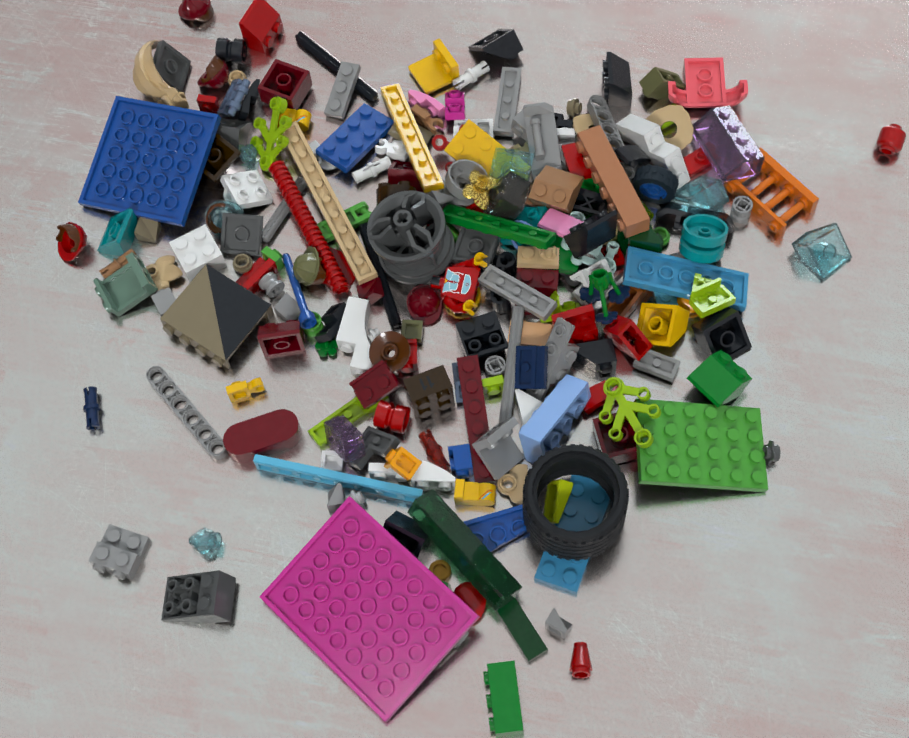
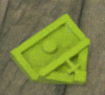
M695 273L689 304L701 319L735 304L736 297L721 284L722 278L713 280L701 277L702 274Z

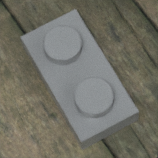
M649 350L640 361L634 360L633 367L673 382L681 361Z

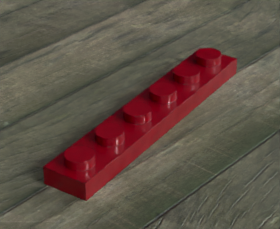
M478 355L458 357L457 365L474 480L478 483L497 482L472 446L475 441L489 431Z

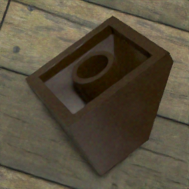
M216 133L202 175L208 180L216 182L238 158L241 152Z

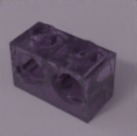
M344 415L333 417L331 420L324 422L327 444L345 463L366 456L363 434Z

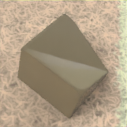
M139 217L134 234L139 241L157 243L162 225L158 221Z

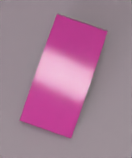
M460 90L445 92V121L465 120V92H460Z

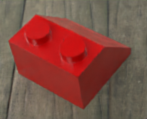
M254 0L239 22L243 39L247 41V47L264 54L268 48L272 47L274 39L283 29L280 14L265 0Z

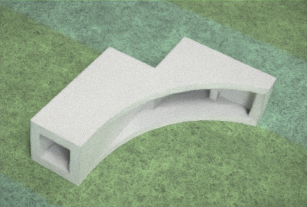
M629 114L616 123L623 141L640 147L654 165L664 167L677 176L679 180L677 190L691 180L680 148L665 142L658 124L634 114Z
M349 296L336 342L338 349L345 353L354 352L350 369L352 375L357 378L373 366L369 358L370 343L367 338V322L371 308L369 300Z

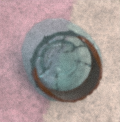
M226 200L214 201L205 212L206 224L210 231L221 233L222 213L244 214V211L236 202Z

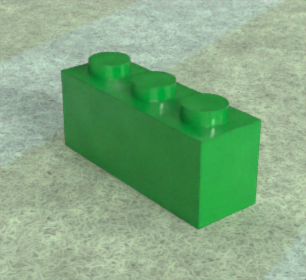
M515 660L487 664L488 671H483L485 686H490V694H486L487 708H492L493 717L489 718L490 732H495L496 738L524 735Z

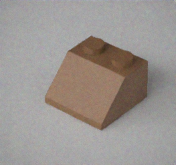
M546 165L535 178L528 198L535 205L546 206L547 209L553 208L570 215L584 177Z

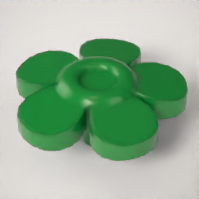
M336 340L320 344L317 342L315 344V349L318 350V354L321 357H326L327 353L329 356L337 354L336 349L338 346Z

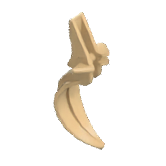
M159 40L147 42L139 49L135 56L133 68V82L140 92L147 97L153 98L159 104L188 109L189 105L184 92H178L175 88L170 87L162 79L155 67L152 50L157 47Z

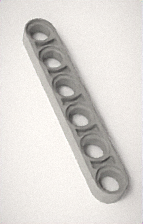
M592 95L587 103V109L594 127L601 126L610 144L617 148L624 146L606 100L602 96ZM624 161L623 163L620 162L625 173L629 176L630 182H632L635 176L634 168L627 165Z
M160 366L150 367L146 372V378L150 385L210 457L215 460L223 459L227 455L223 439ZM160 372L162 376L159 380L154 381L151 379L153 373ZM171 386L174 388L170 395L163 394V390L166 387ZM178 401L186 402L183 409L175 408ZM190 416H198V421L196 423H187V420ZM203 430L211 431L210 436L206 439H202L199 436ZM215 445H222V452L219 454L212 452V448Z

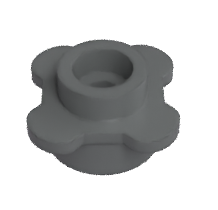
M769 440V443L762 448L765 452L764 459L766 465L779 461L781 454L779 445L774 444L773 440Z

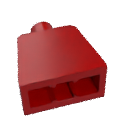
M618 315L617 319L603 328L604 333L609 338H612L613 344L619 350L637 361H640L653 346L633 320ZM631 340H634V345L630 344L629 342Z

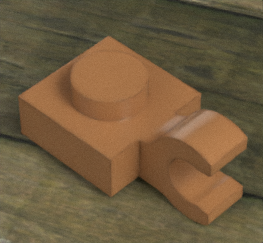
M417 104L411 108L416 123L425 129H429L434 135L437 134V129L434 126L444 127L443 121L440 118H431V114L426 108H421Z

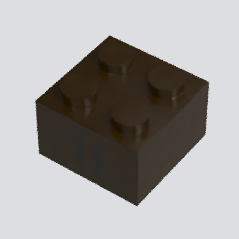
M444 365L403 380L406 398L415 419L428 417L432 412L446 410L455 404L453 386Z

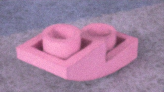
M411 89L408 91V103L411 108L417 104L421 108H426L430 112L431 117L440 118L441 120L445 119V106L425 93Z

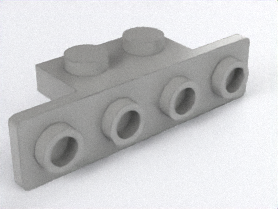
M557 318L545 345L548 346L547 389H526L525 393L541 402L550 384L557 385L569 373L580 348L574 343H568L575 326L565 319Z

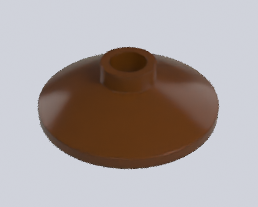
M383 332L370 345L369 358L373 366L381 360H386V364L392 372H396L403 368L409 360V342L398 332ZM391 351H395L393 357H389Z

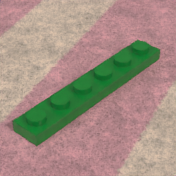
M448 204L442 209L448 224L459 225L466 229L477 230L484 234L495 235L502 239L513 240L538 249L547 250L556 241V233L452 204Z

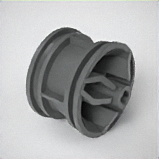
M402 191L392 194L382 200L369 217L367 225L369 242L378 254L382 268L392 279L403 284H423L431 281L433 276L441 275L450 265L455 251L454 237L446 225L445 215L440 204L430 195L419 191ZM400 247V249L396 253L393 252V250Z

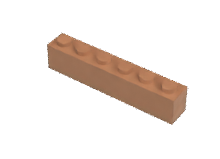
M598 125L578 132L577 142H575L576 149L579 154H583L584 164L587 169L590 168L594 184L599 185L600 195L603 200L606 199L609 212L617 211L618 230L620 232L623 231L626 238L649 230L650 217L601 126Z

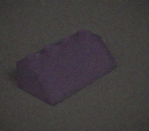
M730 105L712 108L692 124L694 138L722 182L758 176L760 174L765 157Z

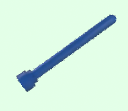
M284 253L282 259L301 312L298 318L300 326L303 329H310L317 323L315 315L308 310L299 281L293 272L291 257L288 253Z

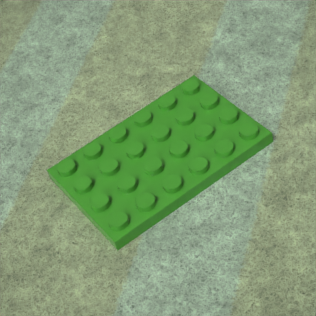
M638 398L635 399L634 402L657 404L661 409V415L657 419L650 418L648 414L634 412L643 429H648L654 438L652 445L648 448H640L636 444L639 484L766 492L768 490L766 462L764 459L765 452L762 449L764 442L760 408L726 405L716 407L714 404L651 399L642 402ZM653 409L651 414H655L657 409ZM648 437L643 438L642 443H645Z

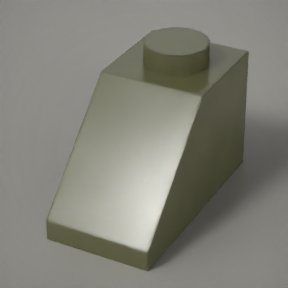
M654 67L639 81L643 88V94L648 98L657 100L668 97V81H675L677 88L685 90V85L678 73L659 67Z

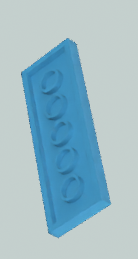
M628 246L622 285L690 300L695 273L702 274L701 277L713 280L722 278L721 284L736 297L735 304L729 307L744 312L747 305L749 273L705 263H697L688 259Z
M571 475L569 482H573L572 491L559 523L554 525L568 531L589 530L603 522L610 499L606 491L594 480L580 475ZM544 551L534 580L577 595L590 557L586 560L580 559L579 561H575V559L566 560L557 558L555 555L552 556Z

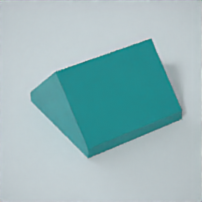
M131 208L110 218L98 247V252L120 257L131 248L135 238L134 231L138 223V219Z

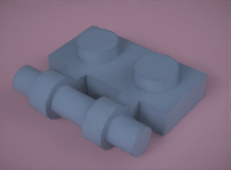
M247 79L233 80L217 114L221 117H234L242 106L241 102L244 95H247L249 92L248 87L251 82Z

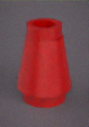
M585 642L574 643L569 670L575 678H587L593 670L587 643Z

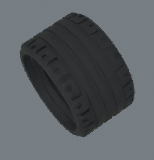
M583 444L562 445L559 448L555 447L553 450L545 452L544 456L541 455L532 464V468L529 469L525 477V484L523 485L524 524L537 546L540 545L543 551L548 552L552 556L555 555L557 558L575 559V561L596 557L598 554L605 552L606 548L609 549L616 542L617 536L621 534L629 502L628 483L624 473L621 472L620 466L608 454ZM568 475H580L600 484L610 499L612 510L607 518L596 527L584 531H568L552 524L543 515L538 505L540 493L549 483L557 478Z

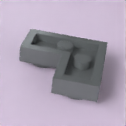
M368 426L343 460L348 465L362 470L374 453L386 457L391 449L395 450L400 440L396 436Z

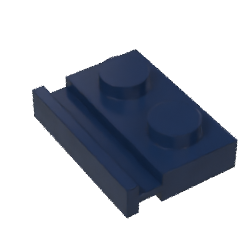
M516 346L515 389H547L548 346Z

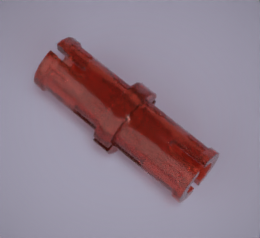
M430 429L426 430L427 434L425 431L421 432L418 437L427 450V457L432 459L434 465L447 470L450 464L442 453V446L437 444Z

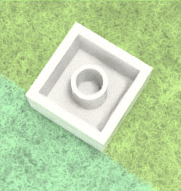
M206 225L169 242L189 282L195 278L206 264L217 271L227 267L224 257Z

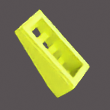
M559 479L553 480L547 485L543 515L552 524L559 523L572 491L573 482Z

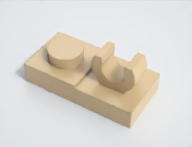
M518 246L517 268L559 269V248L553 246V248L545 250L534 246Z

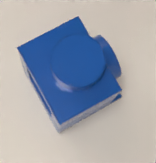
M469 444L448 446L451 471H456V478L467 479L469 476H474Z

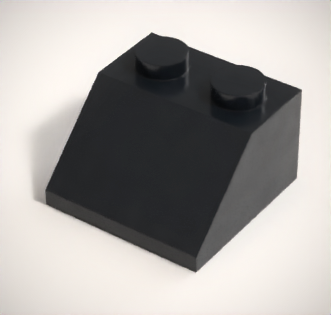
M726 307L691 325L698 344L708 357L722 350L729 354L731 358H734L752 347L739 311L733 308Z
M397 510L385 520L383 526L420 561L427 552L435 531Z

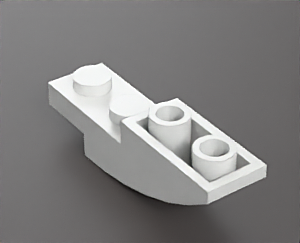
M420 460L422 462L410 479L413 488L423 489V491H427L429 488H436L440 491L455 489L456 478L452 474L423 460ZM369 463L368 472L371 479L407 481L393 469H386L384 467L385 463Z

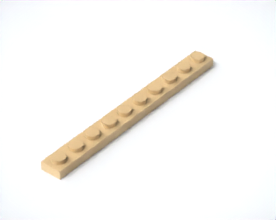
M297 121L292 122L291 127L282 134L289 138L287 148L358 284L361 285L377 278L378 275Z

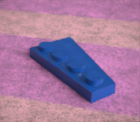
M523 504L449 526L462 569L527 532L524 524Z

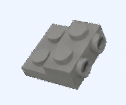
M109 524L102 541H97L89 558V562L93 566L92 569L100 573H105V571L111 572L114 577L124 580L125 577L133 580L151 539Z

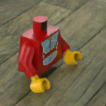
M478 252L474 258L457 263L452 267H447L444 277H432L431 288L441 289V299L453 313L475 315L473 309L478 307L475 300L479 287L478 278L481 276V270L478 267L479 265L483 268L487 267V263L482 260L488 256L482 252Z

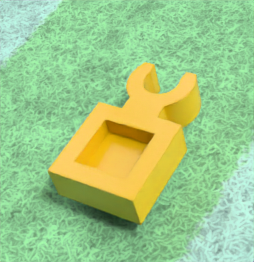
M261 377L255 378L248 383L246 380L236 381L226 386L231 403L250 397L251 393H259L265 390Z

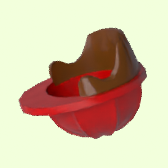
M68 222L57 226V229L60 231L56 236L59 255L67 262L73 261L87 245L88 237L81 226Z

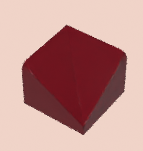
M379 277L356 286L359 298L369 300L370 305L384 296Z

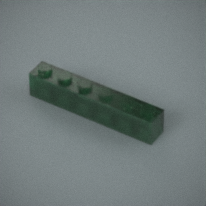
M434 489L414 500L407 513L496 611L511 602L522 589V586Z

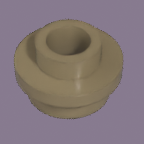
M578 98L568 101L567 115L574 118L581 114L582 103L579 102Z
M246 254L235 256L233 268L236 272L246 273L251 270L253 261L250 256Z

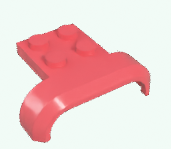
M723 57L684 58L685 90L677 88L675 81H668L669 101L684 108L732 107L741 103L748 95L747 80H739L737 86L726 89Z

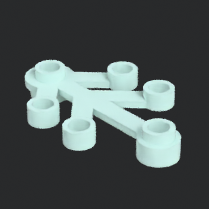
M579 211L570 213V216L581 221L585 220L584 214ZM563 238L561 247L565 250H570ZM615 241L608 242L605 257L601 253V245L588 253L593 255L595 259L584 255L578 257L579 259H575L572 255L571 262L577 266L582 263L591 266L600 260L606 259L614 274L616 264L613 258L619 250V244Z

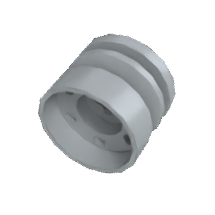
M460 159L451 164L443 180L444 189L439 190L441 193L453 196L454 199L449 204L466 208L475 203L478 197L482 198L480 193L485 192L486 189L480 185L473 184L470 180L473 176L472 173H474L476 176H479L478 183L480 184V179H484L482 185L487 187L485 184L488 183H485V178L488 181L489 177L486 170L480 164L468 159ZM472 186L477 189V193L479 190L477 199L473 196L468 197L466 195L467 191H464V189Z

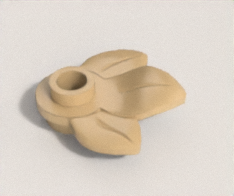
M162 256L154 264L146 266L158 288L157 291L170 287V281L183 275L180 268L174 265L175 256Z
M515 465L508 474H504L497 482L499 492L503 495H508L510 500L516 505L523 504V485L528 473V465ZM511 483L512 487L506 488L504 485Z

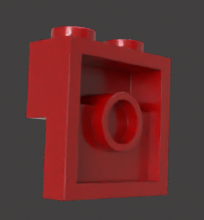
M592 303L551 315L552 329L558 317L565 319L575 326L568 343L578 344L598 340V328L595 323Z

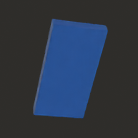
M364 103L316 148V155L343 172L348 173L379 142V139L388 133L394 122L391 118Z

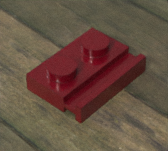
M381 360L349 383L364 409H369L401 386L392 370L386 364V360Z

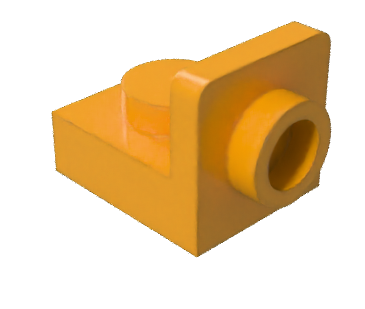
M401 446L389 451L385 457L387 462L384 464V467L386 469H393L408 481L422 462Z

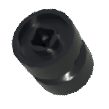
M219 37L216 41L215 55L226 63L232 60L236 64H245L247 59V41L237 38L231 41L230 38Z

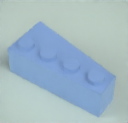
M566 374L557 383L550 395L546 396L541 406L533 412L528 422L520 428L518 434L526 461L533 464L541 455L544 456L545 452L551 451L555 447H560L558 444L563 435L568 436L571 431L573 418L578 419L591 397L588 382Z

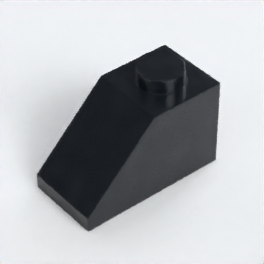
M612 338L575 344L580 347L575 360L594 373L601 372L605 374L616 370L617 358Z

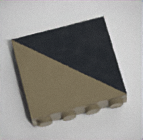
M206 264L162 315L160 320L166 333L178 336L179 340L186 346L190 344L195 347V350L204 357L207 355L212 358V362L217 366H224L229 369L230 364L228 360L263 317L269 320L274 313L271 304Z

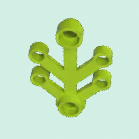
M273 97L269 105L273 111L270 129H268L266 120L257 117L253 123L254 128L261 131L267 143L265 149L262 138L253 136L250 141L251 147L256 148L261 157L260 168L263 171H269V166L273 162L278 161L277 155L289 144V138L282 134L291 127L292 118L283 115L279 120V114L284 113L287 109V100L281 97Z
M617 377L607 379L603 387L607 397L603 410L599 413V419L603 424L607 425L613 421L611 410L615 400L619 404L613 426L608 432L609 437L614 442H618L623 438L621 429L626 416L635 431L634 441L640 448L650 447L654 440L653 435L648 429H643L634 412L648 414L650 418L657 419L661 415V409L657 404L647 405L627 401L624 395L637 396L640 401L646 402L651 398V392L647 387L626 386ZM618 386L615 391H612L613 387ZM642 392H647L646 396L641 397L640 395ZM653 409H657L655 414H651ZM609 414V417L603 420L604 415ZM618 431V436L613 437V433ZM648 437V440L642 443V439Z

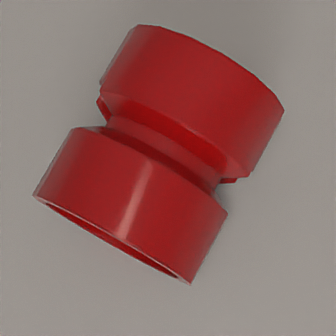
M380 400L375 410L373 425L382 429L390 427L391 431L404 434L410 419L411 409L399 404L394 407L393 403Z

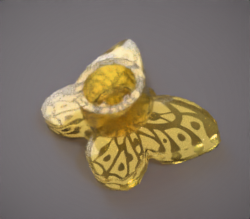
M472 170L469 175L471 184H467L464 187L462 194L467 199L473 198L474 203L480 209L486 210L489 205V195L487 192L499 180Z

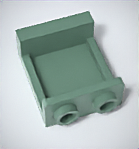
M133 252L125 256L129 263L105 280L101 281L98 278L93 280L96 285L94 289L98 296L103 299L105 310L108 313L112 312L118 317L158 290L142 259Z

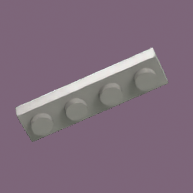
M502 67L493 135L513 137L511 124L512 119L516 116L521 68Z
M491 264L478 278L479 284L517 306H522L524 310L543 321H546L558 306L557 302Z

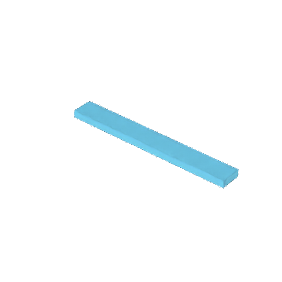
M255 454L253 459L257 470L332 486L341 483L343 488L355 489L356 491L416 504H423L424 501L423 489Z

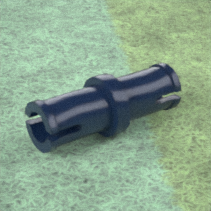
M90 386L88 389L85 387L83 389L85 398L83 411L86 413V429L92 431L96 427L98 430L100 429L99 411L101 409L97 399V387Z

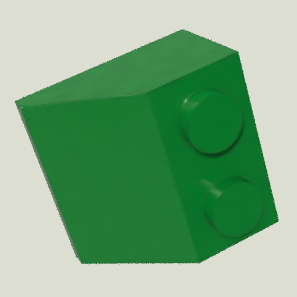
M722 350L710 355L687 377L716 407H720L739 397L753 379L744 368L738 366L731 356Z

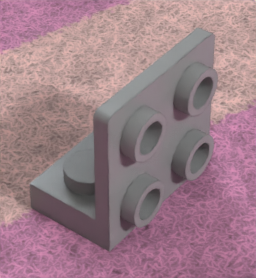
M514 416L499 422L472 444L494 480L500 479L524 458L510 436L513 433L512 428L519 424Z

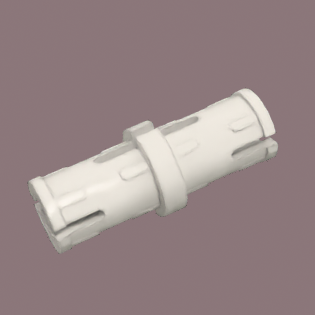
M481 61L472 69L468 68L465 70L463 75L452 81L453 85L461 82L455 88L461 90L468 84L475 83L477 78L490 71L489 66L482 69L487 63Z
M385 156L376 162L367 163V166L352 172L354 181L358 184L370 177H376L377 174L390 167L391 161L388 156Z

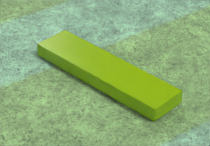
M356 396L309 429L308 434L318 447L322 449L374 412L379 402L369 409H364ZM386 396L382 400L389 401V397Z

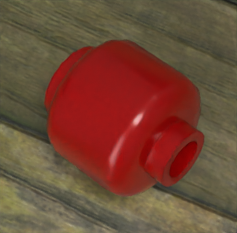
M897 124L884 126L880 130L876 141L879 151L886 155H894L900 152L906 139V133Z

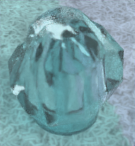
M204 527L189 537V544L196 547L201 554L213 553L221 548L222 536L219 532H214Z

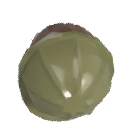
M308 247L304 254L299 255L293 263V272L296 279L305 286L320 285L326 278V272L320 263L322 258L319 257L315 247Z

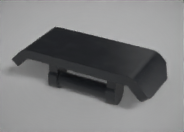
M666 203L655 214L658 218L667 213L676 215L673 231L677 232L682 231L683 223H680L681 217L695 214L713 215L722 219L729 228V234L735 230L733 220L728 214L684 204Z

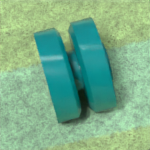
M695 214L688 216L682 226V235L679 243L680 254L686 259L697 263L719 261L724 254L729 229L727 224L722 219L713 215Z

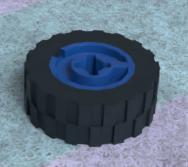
M647 165L637 169L632 186L638 197L649 203L666 204L674 200L679 180L675 174L664 167Z

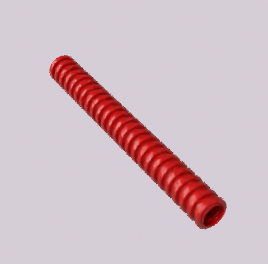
M282 160L273 162L268 170L276 182L282 197L287 202V206L290 212H292L298 227H300V231L303 237H305L308 246L315 247L319 257L322 258L320 263L326 272V279L330 284V288L333 289V294L344 293L350 285L346 277H344V273L341 272L336 258L333 256L332 251H330L331 249L327 241H325V237L322 236V232L319 226H317L311 211H309L303 196H301L295 181H293L287 166H285V162Z

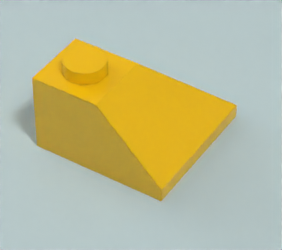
M642 303L637 327L653 346L672 347L686 332L690 311L678 305Z

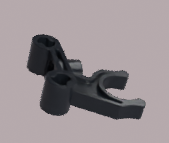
M503 252L499 256L495 254L492 265L512 277L517 274V262L514 254L511 252ZM491 291L490 299L494 310L500 314L508 312L511 308V302Z

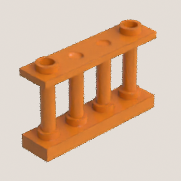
M760 147L755 151L753 165L737 178L727 173L724 186L729 193L734 194L736 197H749L753 202L752 211L768 225L772 232L782 237L787 227L786 222L802 209L812 213L817 207L819 198ZM757 171H762L768 176L751 191L742 185L743 182ZM773 183L783 189L765 204L756 197ZM787 196L792 197L797 203L780 217L771 211Z

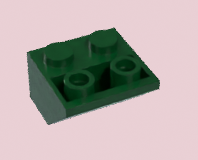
M649 225V230L628 238L625 237L623 231L620 232L618 230L617 243L625 257L628 246L662 254L663 238L658 232H654L651 225Z

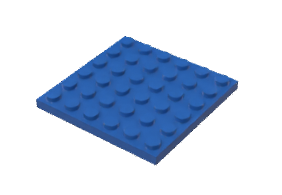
M116 96L78 203L82 206L115 213L131 208L136 217L184 227L221 121L220 115Z

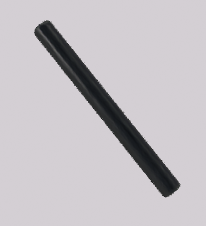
M299 31L295 35L298 43L335 73H338L341 65L339 60L304 32ZM358 77L355 89L370 101H375L378 98V92Z
M365 222L358 227L367 255L378 277L381 279L384 292L382 301L391 327H400L402 324L385 271L379 261V256L369 242L367 235L368 223Z

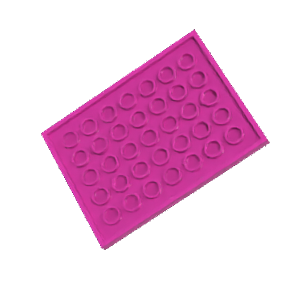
M350 496L260 595V598L385 722L390 720L480 618L477 613Z

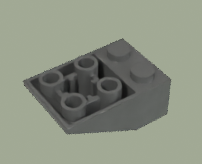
M220 570L167 577L161 620L194 623L230 622L236 578Z

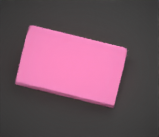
M550 208L537 226L563 237L570 233L569 229L584 221Z

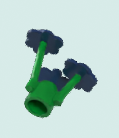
M596 269L588 276L590 281L589 287H583L579 290L580 299L588 304L601 301L603 313L596 314L595 321L601 322V324H610L613 320L617 319L618 312L607 310L604 291L611 284L613 289L608 292L609 301L621 304L630 296V287L627 285H616L612 272H607L605 269Z

